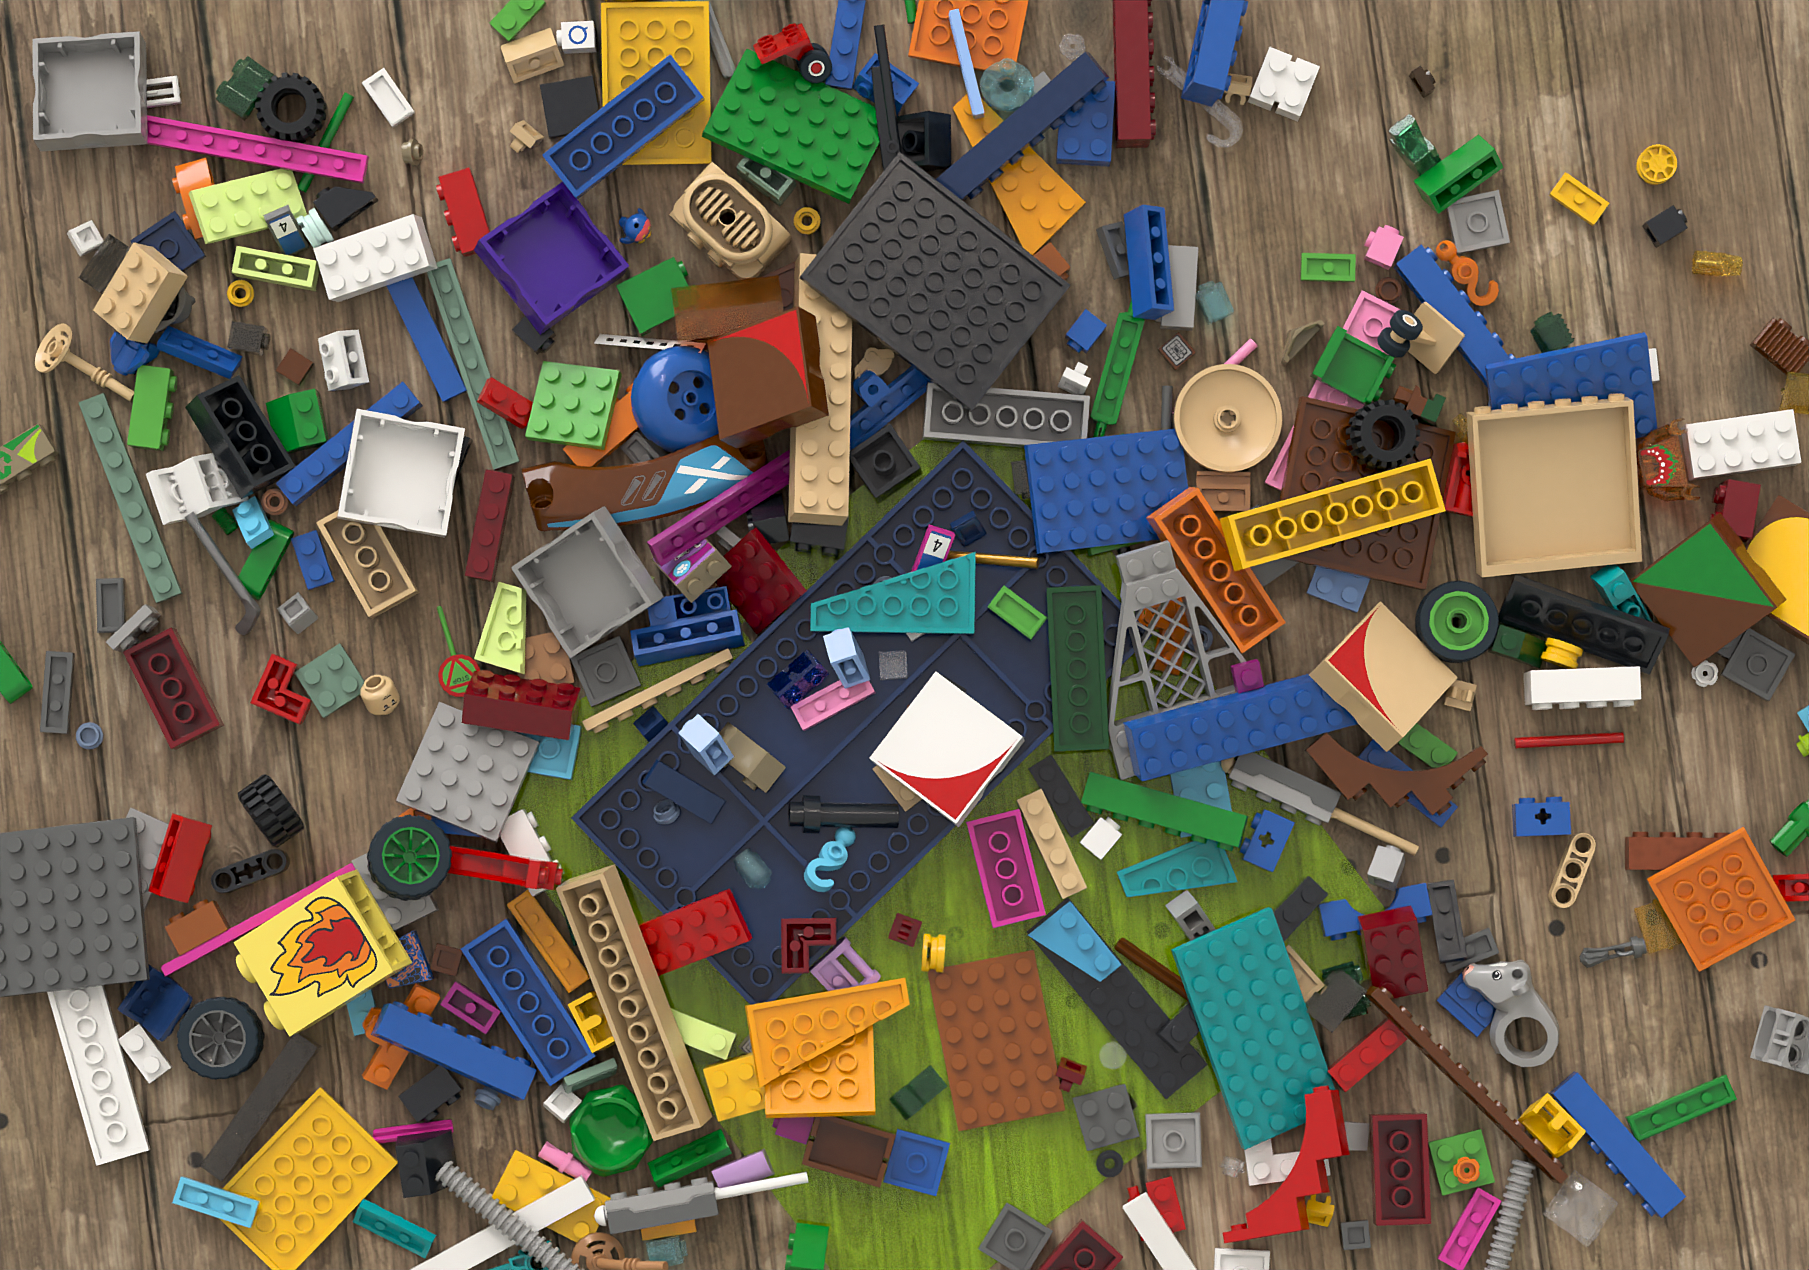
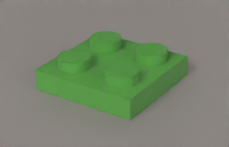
M1481 1129L1428 1142L1442 1196L1495 1182ZM1468 1157L1469 1159H1475L1479 1163L1480 1175L1476 1181H1470L1468 1184L1458 1181V1177L1454 1176L1453 1167L1458 1163V1159ZM1465 1168L1464 1172L1468 1173L1469 1168Z

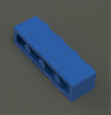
M1141 205L1124 214L1133 317L1156 320L1174 311L1165 208Z
M737 609L630 631L634 656L639 667L725 650L727 648L745 646Z

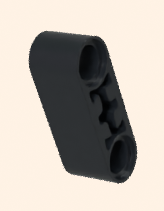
M280 849L265 851L216 870L211 877V885L220 893L236 891L285 872L290 865V858L285 851ZM277 853L282 857L283 863L280 868L273 869L270 866L269 860L273 854ZM248 864L251 867L260 865L264 867V869L255 871L253 878L250 875L239 877L237 874L248 870ZM223 873L229 874L232 879L231 885L226 889L219 885V877Z

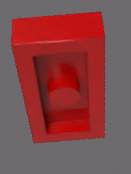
M492 377L487 379L477 400V403L520 429L527 426L533 402Z

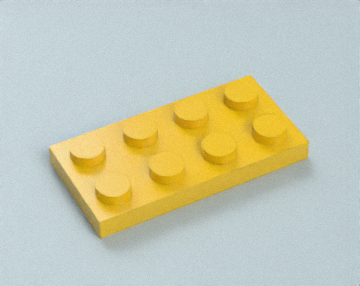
M516 1149L492 1198L494 1200L499 1199L500 1204H505L506 1207L517 1211L574 1180V1178L560 1173L556 1169ZM589 1187L595 1197L594 1201L548 1225L547 1228L578 1242L584 1236L597 1231L599 1224L594 1217L595 1211L599 1206L605 1205V1201L610 1200L611 1197Z

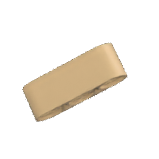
M1578 833L1570 837L1548 894L1549 901L1553 906L1567 908L1575 902L1596 847L1595 840L1591 835ZM1580 837L1588 842V849L1584 853L1578 852L1575 847V842ZM1569 863H1574L1578 867V874L1574 878L1568 877L1565 872L1566 866ZM1560 888L1566 889L1569 894L1568 900L1563 904L1559 903L1556 899V892Z

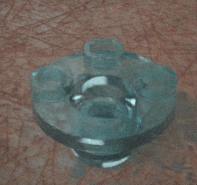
M1005 58L989 66L982 74L980 80L982 98L990 107L999 111L1010 112L1017 110L1032 97L1034 91V80L1029 70L1010 58Z

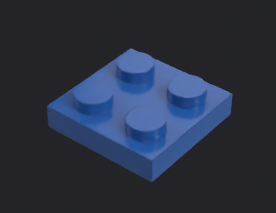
M897 1129L883 1182L936 1196L950 1143Z

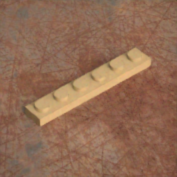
M727 648L582 722L588 732L593 730L597 734L610 727L608 722L618 718L619 722L634 715L632 710L640 706L643 709H647L658 703L656 698L664 694L667 697H671L681 692V685L689 681L692 685L706 679L705 673L715 669L716 673L725 670L730 665L729 661L733 660V657Z

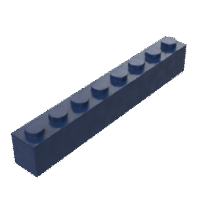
M1084 52L935 180L963 202L968 197L970 200H973L983 192L981 186L988 180L993 183L1004 174L1002 169L1008 163L1014 165L1024 157L1022 152L1028 146L1034 148L1045 139L1043 134L1048 129L1055 130L1066 121L1064 116L1072 110L1075 113L1086 104L1084 99L1091 93L1096 95L1107 86L1105 81L1109 76L1089 52Z

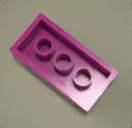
M1020 809L966 822L992 928L1046 915Z

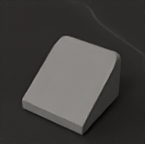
M299 592L277 608L288 625L297 634L301 633L318 619V616Z

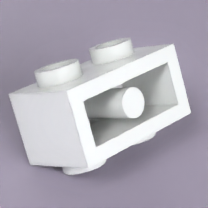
M359 329L336 331L318 338L328 391L352 389L369 382Z

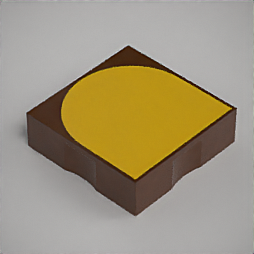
M1778 495L1753 533L1752 539H1749L1745 545V548L1751 558L1764 569L1787 599L1766 616L1772 619L1780 628L1809 645V513Z

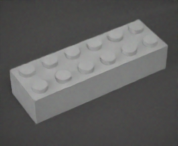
M927 383L922 439L960 443L964 441L965 443L1021 448L1029 444L1087 438L1090 396L990 388L972 412H970L936 384Z

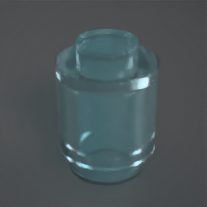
M750 848L743 851L733 860V863L736 865L735 870L751 889L757 887L760 890L771 881L769 876L772 874V871L757 852H752Z

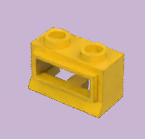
M596 991L589 992L568 1004L592 1053L616 1044Z
M1548 1093L1531 1104L1518 1119L1527 1131L1540 1141L1556 1159L1571 1150L1586 1132ZM1542 1107H1544L1553 1116V1118Z

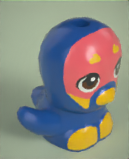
M638 208V213L630 217L620 218L619 224L626 236L625 238H620L621 243H643L646 238L651 236L650 220L641 208Z

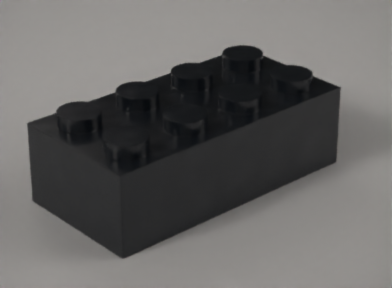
M240 375L196 395L185 407L241 499L276 483L296 467Z

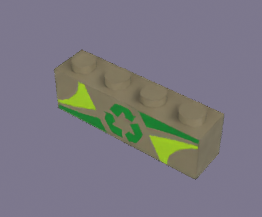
M37 424L0 446V495L9 490V484L16 480L22 482L32 476V470L39 466L41 468L49 466L55 462L54 457L60 454L42 425Z

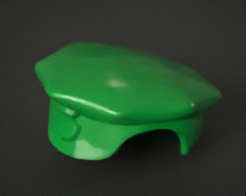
M623 1084L587 1092L569 1119L573 1155L600 1177L637 1168L642 1157L653 1143V1138L636 1095Z

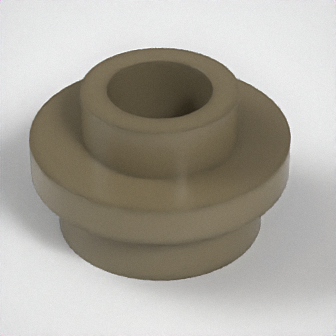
M410 139L402 145V158L405 164L418 166L424 156L423 147L416 139Z

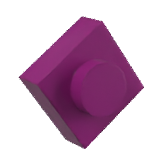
M1257 659L1230 666L1235 691L1238 694L1264 687L1261 668Z

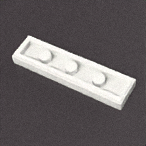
M1146 1192L1123 1205L1124 1211L1163 1270H1197Z

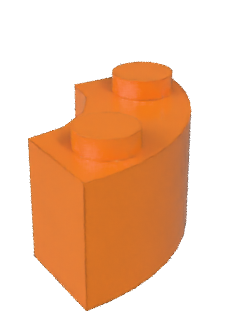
M206 158L175 166L177 177L172 178L177 194L181 193L186 214L182 215L187 230L192 229L195 239L201 238L203 235L189 192L215 185Z

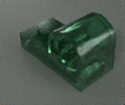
M930 1064L888 1100L906 1121L948 1085Z

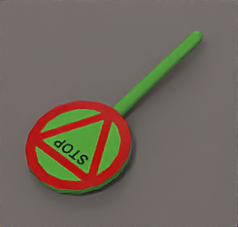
M438 606L437 611L451 657L447 658L440 666L438 673L439 683L449 695L464 697L473 672L480 671L481 669L478 663L470 656L456 655L441 606Z

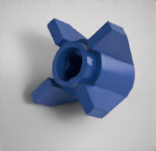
M114 332L110 339L113 368L116 372L125 376L135 374L140 366L146 365L155 359L160 350L156 349V344L150 342L146 344L127 340L119 332Z

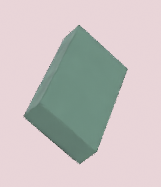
M612 1058L564 1077L562 1086L565 1093L568 1094L614 1076L618 1067L616 1061Z

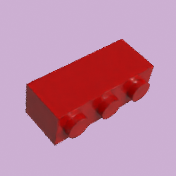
M468 167L439 176L440 184L436 185L440 201L445 200L448 210L444 211L448 226L453 225L456 233L455 236H452L456 252L461 251L464 257L476 254L474 248L478 240L490 232L472 171Z
M172 813L148 889L149 892L188 903L195 890L194 882L197 873L203 864L205 847L211 839L212 825Z
M1385 1018L1330 1065L1327 1072L1340 1089L1347 1092L1402 1045L1407 1038L1388 1018Z

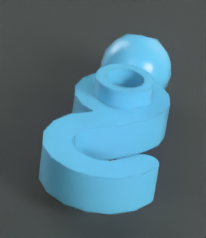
M838 828L835 832L836 841L827 842L820 850L819 858L812 860L808 864L804 872V880L811 889L817 892H826L832 888L834 881L831 879H819L815 871L838 870L844 865L848 857L845 847L851 846L856 839L855 831L852 828Z

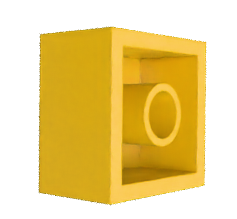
M753 1052L705 1066L703 1072L718 1122L765 1109V1085L758 1087Z

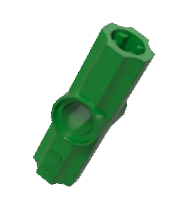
M1809 799L1806 802L1803 801L1792 811L1787 818L1788 821L1769 840L1772 846L1785 857H1788L1806 837H1809Z

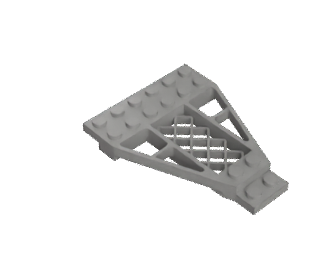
M1167 540L1116 556L1122 579L1120 593L1122 602L1107 714L1109 750L1113 754L1118 777L1121 780L1136 776L1133 772L1123 722L1237 693L1234 685L1214 690L1208 662L1212 658L1233 653L1240 663L1246 662L1245 658L1199 596L1176 568L1171 545ZM1170 600L1181 605L1173 619L1163 614ZM1160 604V606H1159V608H1158L1157 610L1154 609V608H1152V607H1150V606H1154V605ZM1196 606L1200 608L1226 643L1225 647L1205 652L1194 610ZM1144 608L1155 613L1148 627L1137 621ZM1184 612L1189 627L1179 623ZM1160 616L1171 622L1164 636L1153 630ZM1176 625L1187 630L1180 644L1169 639ZM1138 626L1145 629V632L1141 638ZM1128 628L1139 672L1120 679L1126 629ZM1151 633L1161 638L1154 652L1143 647ZM1190 638H1192L1195 653L1185 648ZM1167 642L1178 647L1170 661L1160 656ZM1144 651L1152 655L1148 663L1146 662ZM1183 651L1194 656L1186 670L1176 665ZM1157 658L1168 664L1161 677L1150 672ZM1197 662L1202 678L1192 673ZM1173 667L1184 673L1177 686L1166 681ZM1189 676L1200 681L1193 695L1182 690ZM1150 677L1158 680L1154 689ZM1142 680L1149 711L1114 721L1119 687ZM1163 684L1174 689L1167 703L1157 698ZM1203 688H1204V689H1205V693L1200 695V693L1202 692V690H1203ZM1179 693L1189 697L1188 699L1175 702ZM1157 702L1163 706L1158 708Z

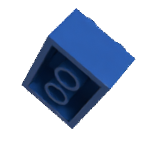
M1105 81L1107 86L1096 95L1091 93L1084 99L1086 104L1075 113L1071 110L1064 116L1066 121L1058 127L1056 164L1110 167L1115 81Z

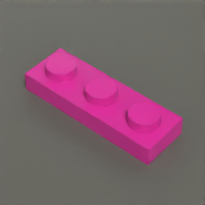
M1476 1187L1437 1258L1457 1270H1463L1502 1201Z

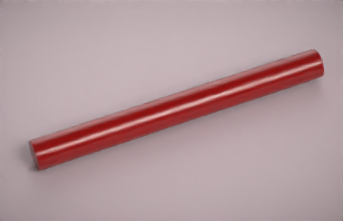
M1623 732L1514 738L1515 749L1624 743Z

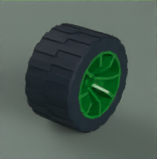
M419 815L398 816L393 818L392 821L386 822L373 837L367 853L368 872L371 874L372 881L379 887L378 889L388 894L389 897L398 898L403 901L418 900L421 897L430 895L442 884L451 867L452 850H450V842L446 838L444 831L432 820L425 819Z

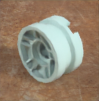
M315 208L309 210V214L305 217L301 215L296 218L313 248L334 240Z

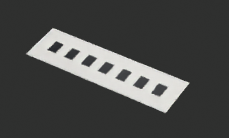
M599 334L594 344L662 350L675 346H691L701 349L698 353H701L706 343Z

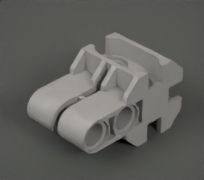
M1765 1005L1750 1058L1809 1075V1017Z

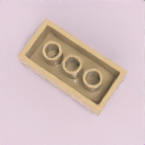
M338 510L316 522L369 618L373 619L419 593L382 526L338 519Z

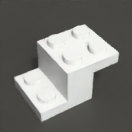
M213 453L194 456L173 467L153 470L146 474L163 525L186 521L185 517L192 512L198 518H201L222 507L241 504L249 500L248 496L243 499L240 498Z

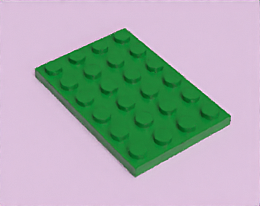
M750 49L745 50L702 133V137L847 204H850L879 146L874 106L822 82H808L800 72L774 60L761 64L757 53Z

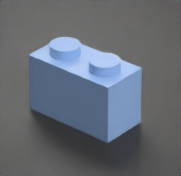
M849 627L837 629L831 634L823 636L830 663L845 689L870 680L863 652Z
M699 714L686 722L679 732L692 755L714 776L734 757L721 735Z

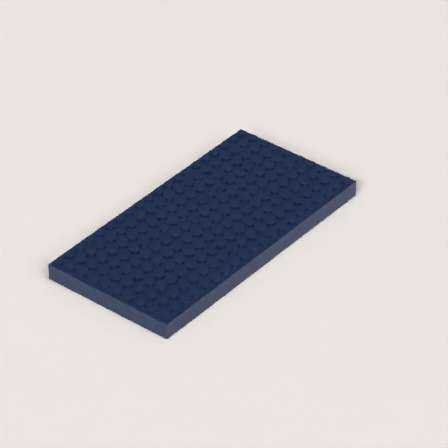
M962 441L817 580L805 594L790 606L575 813L571 819L663 914L730 889L751 933L752 939L709 956L706 959L750 1005L774 1001L803 974H782L781 919L836 918L838 940L956 826L923 799L905 812L873 771V768L877 765L870 760L871 755L904 714L907 705L913 702L933 674L937 672L941 676L944 675L967 689L965 694L1023 736L1025 740L1004 769L990 781L983 796L975 805L976 807L1053 732L1046 588L1101 585L1106 680L1112 675L1121 602L1070 550L1037 554L1032 511ZM973 510L987 534L964 547L955 534L949 551L1039 558L1038 569L975 564L974 634L925 633L912 642L906 633L852 632L863 652L870 676L869 681L875 694L806 731L802 730L790 706L840 680L830 663L823 637L832 632L810 631L811 603L873 585L882 576L894 578L910 573L928 525L954 532L950 523ZM1003 586H1006L1047 617L1031 640L987 608ZM1138 626L1141 638L1145 632V629ZM1128 628L1126 629L1122 665L1135 653ZM699 714L719 733L729 722L786 768L766 793L759 787L754 791L742 782L745 776L729 764L714 776L692 755L679 735L685 723ZM657 759L725 800V803L711 824L678 805L680 814L673 823L662 825L655 821L653 816L655 805L668 798L644 785L642 781ZM803 795H818L821 802L898 804L899 825L898 828L850 827L855 831L856 839L851 846L845 847L848 853L846 862L838 870L815 871L819 879H831L834 881V885L829 891L817 892L811 889L805 882V869L812 860L819 858V852L827 842L836 841L835 832L840 827H820L819 834L802 833L801 827L789 826L788 824L789 802H802ZM809 946V967L831 946Z

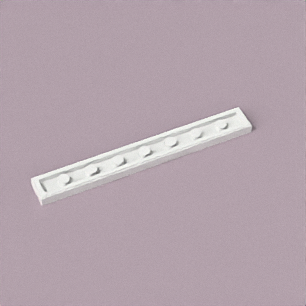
M581 1175L512 1214L514 1216L518 1215L520 1221H526L525 1225L527 1227L531 1225L533 1227L532 1231L535 1232L595 1200V1197ZM492 1224L410 1270H468L514 1245L515 1241L508 1240L509 1236L507 1234L502 1235V1230H496V1225Z

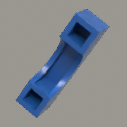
M1426 883L1396 888L1395 897L1386 910L1411 905L1417 922H1426V916L1433 915ZM1346 899L1321 903L1317 906L1323 936H1330L1331 941L1347 938L1346 932L1357 930V935H1360L1357 916L1364 914L1353 909Z

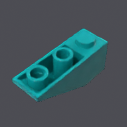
M1616 564L1606 565L1590 576L1608 607L1652 622L1626 573Z

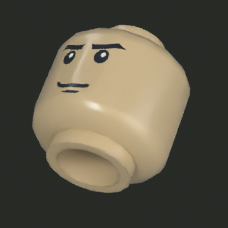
M373 675L367 678L360 690V695L367 710L374 715L390 714L400 701L399 693L393 681L387 676Z

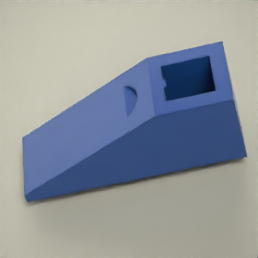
M727 586L706 589L692 603L683 594L666 596L648 608L650 626L731 611Z

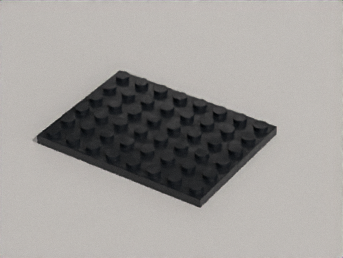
M901 152L897 154L800 276L803 282L970 412H972L1071 286Z

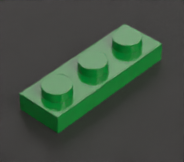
M718 1129L647 1164L653 1180L659 1188L732 1154L723 1130Z

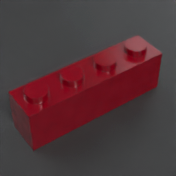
M485 470L465 576L468 578L493 583L495 581L515 480L513 474Z

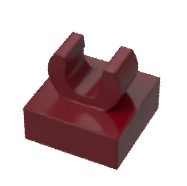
M897 913L888 939L914 947L922 921Z
M1061 1057L1055 1075L1062 1078L1059 1089L1069 1092L1073 1083L1081 1085L1087 1066Z

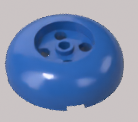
M675 346L655 353L644 362L637 378L634 379L631 390L632 412L641 432L649 441L652 440L655 444L662 447L663 450L671 453L719 433L709 353L704 350L698 353L701 349L696 347ZM695 377H698L700 380L699 388H696L693 384ZM671 382L675 383L678 387L674 394L669 392ZM686 396H689L690 402L687 401ZM701 404L707 409L706 415L702 414L699 410ZM676 410L683 411L684 417L682 420L675 416Z

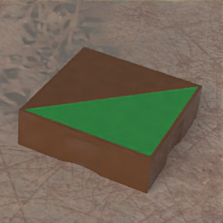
M1721 513L1717 514L1630 579L1636 592L1662 626L1670 628L1669 635L1694 668L1787 600L1764 569L1751 558L1744 543Z

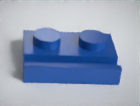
M1462 972L1436 999L1442 1007L1476 1037L1491 1023L1496 1008L1478 991L1465 985Z

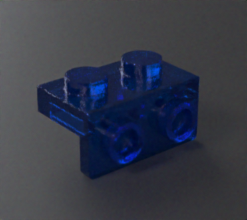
M807 649L766 685L785 707L789 709L794 704L800 702L803 696L813 687L818 686L829 673Z

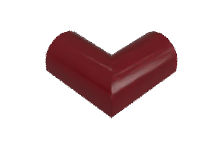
M836 918L781 919L782 974L809 973V946H834L837 944Z

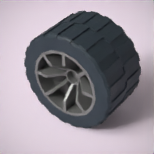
M215 997L201 1001L185 1013V1017L179 1024L177 1047L181 1054L180 1057L191 1071L196 1072L201 1077L218 1080L241 1075V1073L249 1070L257 1062L260 1052L263 1050L265 1034L262 1028V1021L258 1018L256 1011L251 1009L247 1003L233 997Z

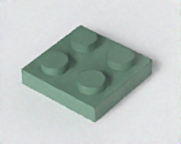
M341 643L294 672L323 718H326L359 697L360 690L365 682Z

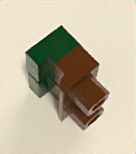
M1399 385L1393 398L1395 404H1404L1403 410L1405 411L1410 409L1414 413L1410 416L1412 420L1417 419L1420 424L1434 426L1446 397L1435 394L1434 398L1430 400L1420 396L1421 390L1418 386H1415L1412 391Z

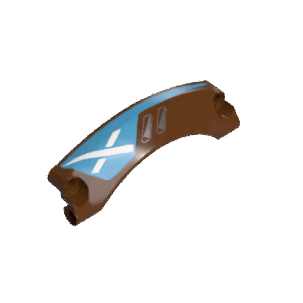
M718 433L668 455L644 462L611 467H585L552 461L522 468V475L537 529L544 532L551 530L562 531L569 529L592 512L604 506L618 526L656 520L701 507L768 464L763 440L737 449L721 441Z

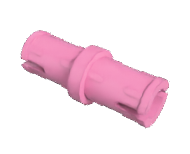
M546 1141L538 1154V1157L557 1167V1171L560 1173L565 1172L575 1179L582 1175L585 1181H587L592 1173L588 1167L573 1158V1154L569 1152L567 1154L559 1150L548 1141Z

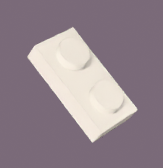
M138 1024L118 1039L120 1045L149 1084L173 1067L141 1024Z

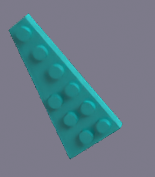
M976 552L811 603L810 631L833 632L837 629L849 627L851 632L974 634Z

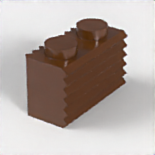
M1772 318L1750 343V346L1787 377L1792 379L1809 361V340L1803 336L1798 338L1790 332L1792 327L1783 319L1779 318L1777 321V319Z

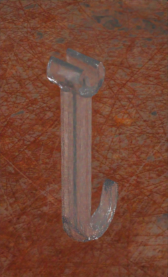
M1164 56L1163 60L1169 63L1170 69L1166 71L1157 65L1156 70L1158 74L1166 77L1180 90H1183L1186 72L1176 65L1171 57ZM1218 99L1212 107L1197 103L1230 132L1227 140H1220L1212 134H1207L1206 139L1217 147L1227 148L1239 141L1243 126L1240 118Z

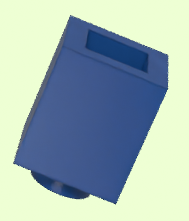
M1085 309L1066 333L1065 338L1069 340L1066 344L1077 353H1080L1082 350L1087 354L1104 332L1107 325Z

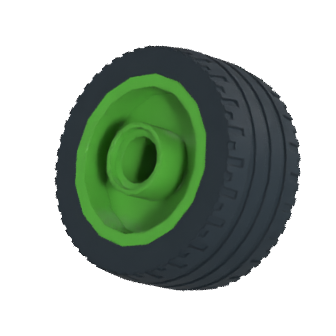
M1450 581L1432 589L1420 602L1415 618V627L1419 640L1438 659L1450 663L1467 662L1486 652L1495 640L1499 625L1498 612L1491 597L1479 586L1465 581ZM1454 617L1459 618L1461 621L1460 626L1457 628L1453 627L1451 623Z

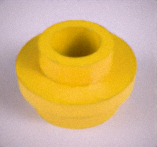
M801 208L794 216V226L802 234H812L820 226V216L813 208ZM810 217L812 224L805 226L802 224V219Z
M236 280L228 287L227 297L234 306L245 307L253 301L254 289L249 282ZM244 289L246 291L245 297L237 298V291Z

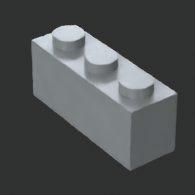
M1168 245L1174 311L1156 319L1155 322H1160V329L1192 331L1194 328L1198 247Z

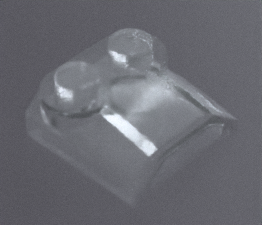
M1574 1170L1542 1214L1588 1248L1590 1243L1598 1237L1601 1228L1619 1203Z

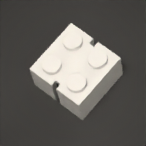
M1269 47L1248 102L1269 111L1273 103L1277 102L1279 105L1275 113L1298 122L1320 66L1297 58L1296 62L1290 61L1292 55Z

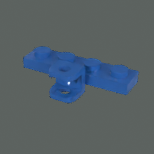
M912 366L888 386L873 371H864L852 382L855 392L865 405L850 416V450L877 433L924 394L927 383L933 382Z

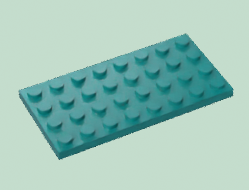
M1272 908L1262 909L1171 949L1241 1148L1246 1150L1306 1123L1305 1094L1313 1093V1088L1329 1085V1090H1335L1330 1074L1327 1072V1064Z

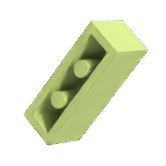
M241 246L236 247L232 273L236 277L316 291L320 270L318 262L315 260Z

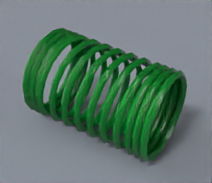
M224 507L212 515L215 522L224 529L223 531H225L226 535L231 534L239 526Z

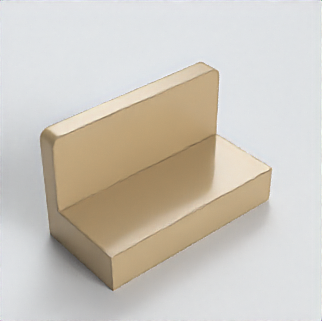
M551 28L501 45V50L514 84L564 66Z

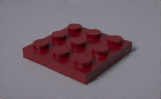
M757 528L751 530L723 556L732 567L715 581L719 587L727 586L730 602L757 635L764 631L807 592Z

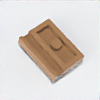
M1196 471V488H1199L1213 511L1244 512L1250 510L1251 472L1223 473Z

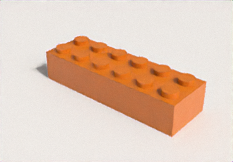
M1189 487L1146 517L1161 542L1166 540L1170 542L1176 565L1240 653H1244L1286 623L1251 568L1234 571L1221 523L1199 488Z

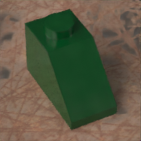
M1498 625L1497 635L1488 652L1540 669L1543 661L1540 658L1542 652L1546 651L1547 646L1545 641L1530 634Z

